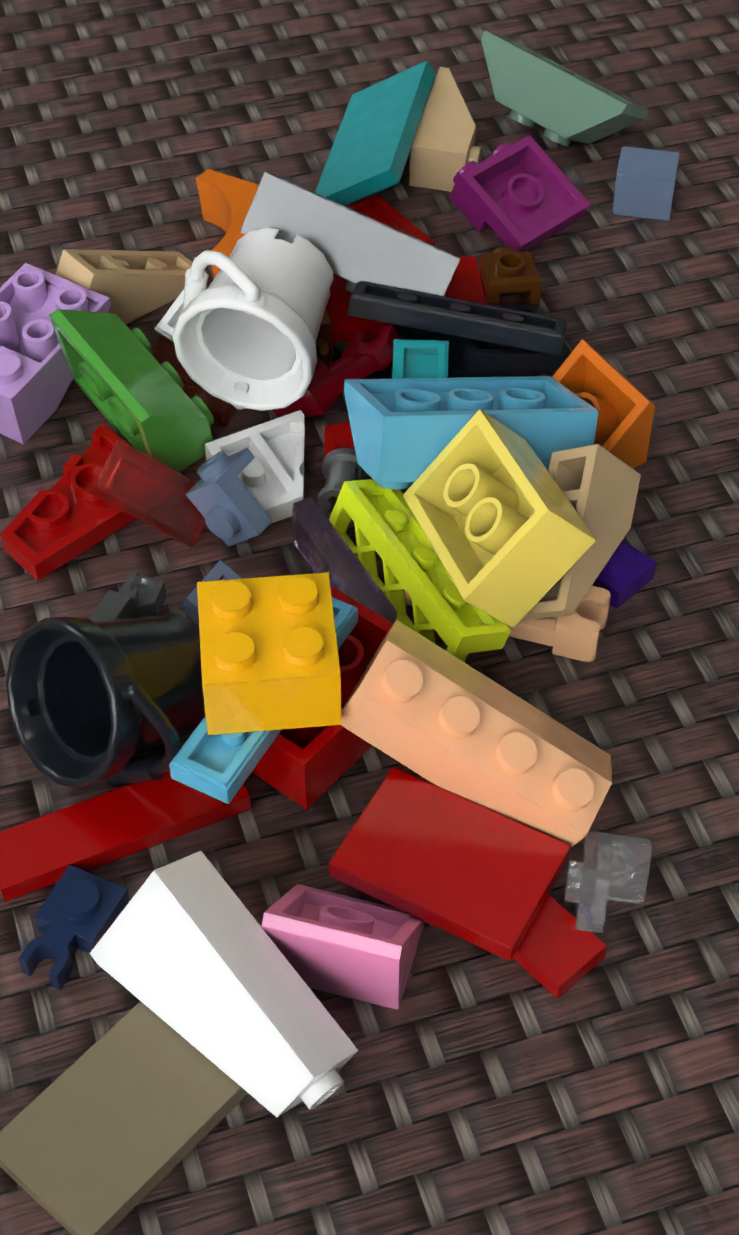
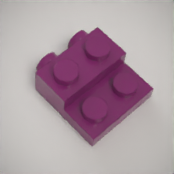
M530 135L514 144L510 142L501 144L492 152L489 158L478 164L475 161H471L464 165L453 178L455 185L449 196L451 201L478 232L490 227L506 246L515 249L516 252L531 249L586 215L591 206L588 200Z

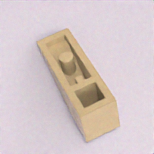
M446 67L439 68L410 149L409 186L451 192L455 185L453 178L456 173L471 161H475L477 164L482 161V147L475 146V123L450 69Z
M63 249L55 275L109 297L111 307L108 313L116 314L126 325L177 299L185 286V273L192 267L193 262L176 251Z
M599 444L552 452L548 472L597 541L524 616L523 619L525 620L572 615L631 528L641 474Z

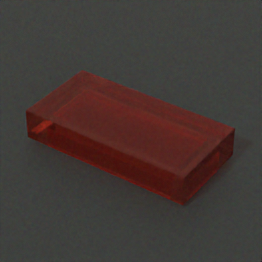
M117 440L90 494L189 547H192L197 542L206 523L203 515L185 495L197 482L128 444Z

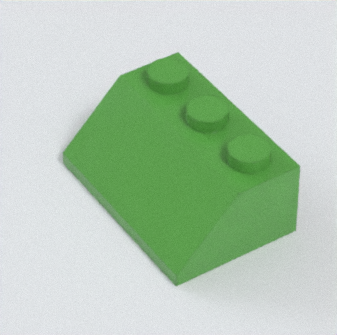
M57 309L49 314L73 380L130 446L169 478H172L206 455L205 443L213 441L210 426L215 423L210 410L200 397L195 396L190 399L182 390L184 389L182 380L169 362L165 361L159 364L152 356L154 355L152 346L139 328L135 327L130 331L123 321L113 313Z

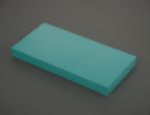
M428 60L352 94L315 193L347 206L399 184L436 74Z

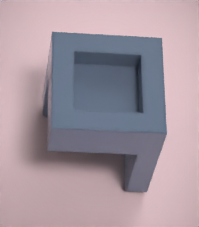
M622 147L616 174L612 212L615 215L669 221L680 152Z

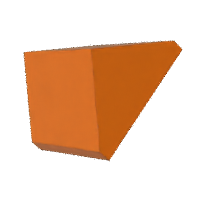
M582 339L552 378L599 411L594 445L599 444L634 469L647 462L655 404L588 342Z

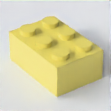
M481 409L476 412L402 495L463 600L512 628L524 618L597 541L529 443Z

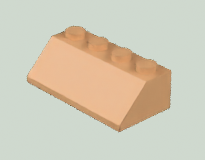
M397 619L341 709V726L434 785L571 845V848L587 835L612 785L610 754Z

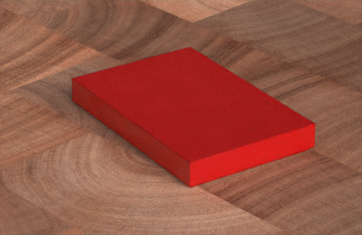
M393 767L330 860L329 876L501 958L511 961L569 860L571 845Z

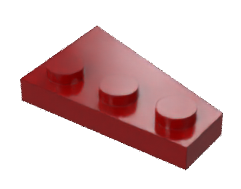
M103 423L92 433L93 443L81 456L73 454L62 466L64 475L54 486L48 490H40L0 534L3 550L37 581L174 495L172 479Z

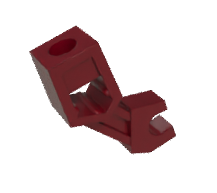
M393 324L382 326L379 337L372 342L366 331L357 332L341 353L342 357L328 366L317 356L314 375L305 395L286 408L273 409L277 418L299 410L303 412L304 418L324 415L342 391H344L345 379H363L376 370L383 371L393 361L394 339H401Z

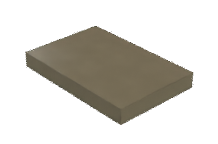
M140 1001L0 1131V1167L71 1235H108L248 1093Z

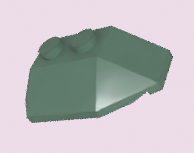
M484 30L481 42L495 100L511 109L509 117L529 127H534L535 123L545 127L543 136L558 144L569 146L571 140L590 144L645 120L649 110L509 37Z

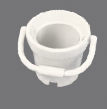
M264 228L248 232L237 241L229 257L222 252L205 250L194 258L192 267L185 273L183 311L179 316L173 333L177 359L193 381L210 395L233 405L238 410L247 408L266 411L286 408L305 395L317 364L315 342L328 299L331 295L329 289L333 282V270L324 254L307 239L296 235L292 244L285 240L275 239L279 229ZM209 264L215 265L220 268V271L207 288V273L205 269Z

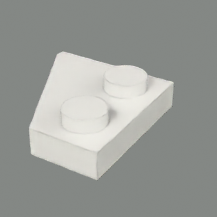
M301 410L205 443L206 460L220 451H224L228 456L245 448L252 452L255 458L237 477L272 519L270 524L304 512L305 419Z

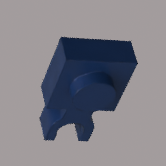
M69 865L34 916L37 930L44 933V935L33 939L18 958L22 973L31 977L36 966L41 961L50 958L56 959L57 962L50 969L49 976L52 986L61 990L72 972V957L78 949L87 953L93 950L130 902L128 889Z

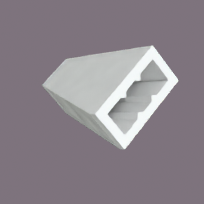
M202 851L154 870L89 953L102 969L276 1117H279L301 1102H304L309 1110H312L327 1100L344 1083L338 1072L359 1051Z

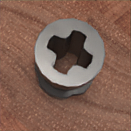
M335 449L324 457L322 473L326 483L325 487L318 494L319 513L329 520L344 481L369 480L371 478L357 463L355 449Z

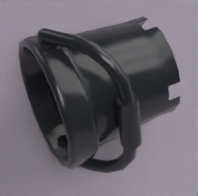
M169 613L160 616L150 615L99 622L77 617L44 618L23 630L10 653L6 678L8 714L12 719L21 746L36 768L58 785L78 789L86 788L101 780H108L112 785L161 780L166 772L170 771L169 764L182 748L180 738L193 733L206 716L198 625L181 614ZM164 744L165 746L163 757L160 755L135 757Z

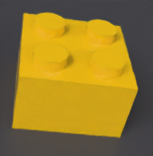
M329 572L197 582L202 687L208 735L342 725L341 674Z

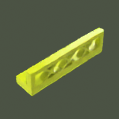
M373 479L344 481L323 536L381 616L392 623L397 619L434 644L435 629L447 645L446 651L465 662L469 653L503 649L511 633L510 628L505 623L463 600L402 496L404 493L401 490L381 487ZM351 519L354 521L357 547L346 533ZM375 551L383 561L385 585L378 577ZM404 589L412 599L414 624L406 614Z

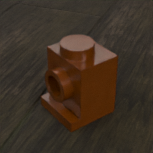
M503 246L496 248L491 254L480 255V276L487 304L540 305L542 280L540 275L536 273L531 251L516 252L511 247ZM521 293L523 302L500 303V294Z

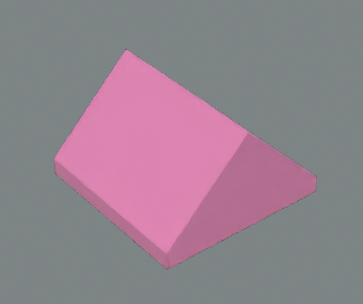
M297 884L264 912L261 927L309 988L399 1010L425 921L395 907Z

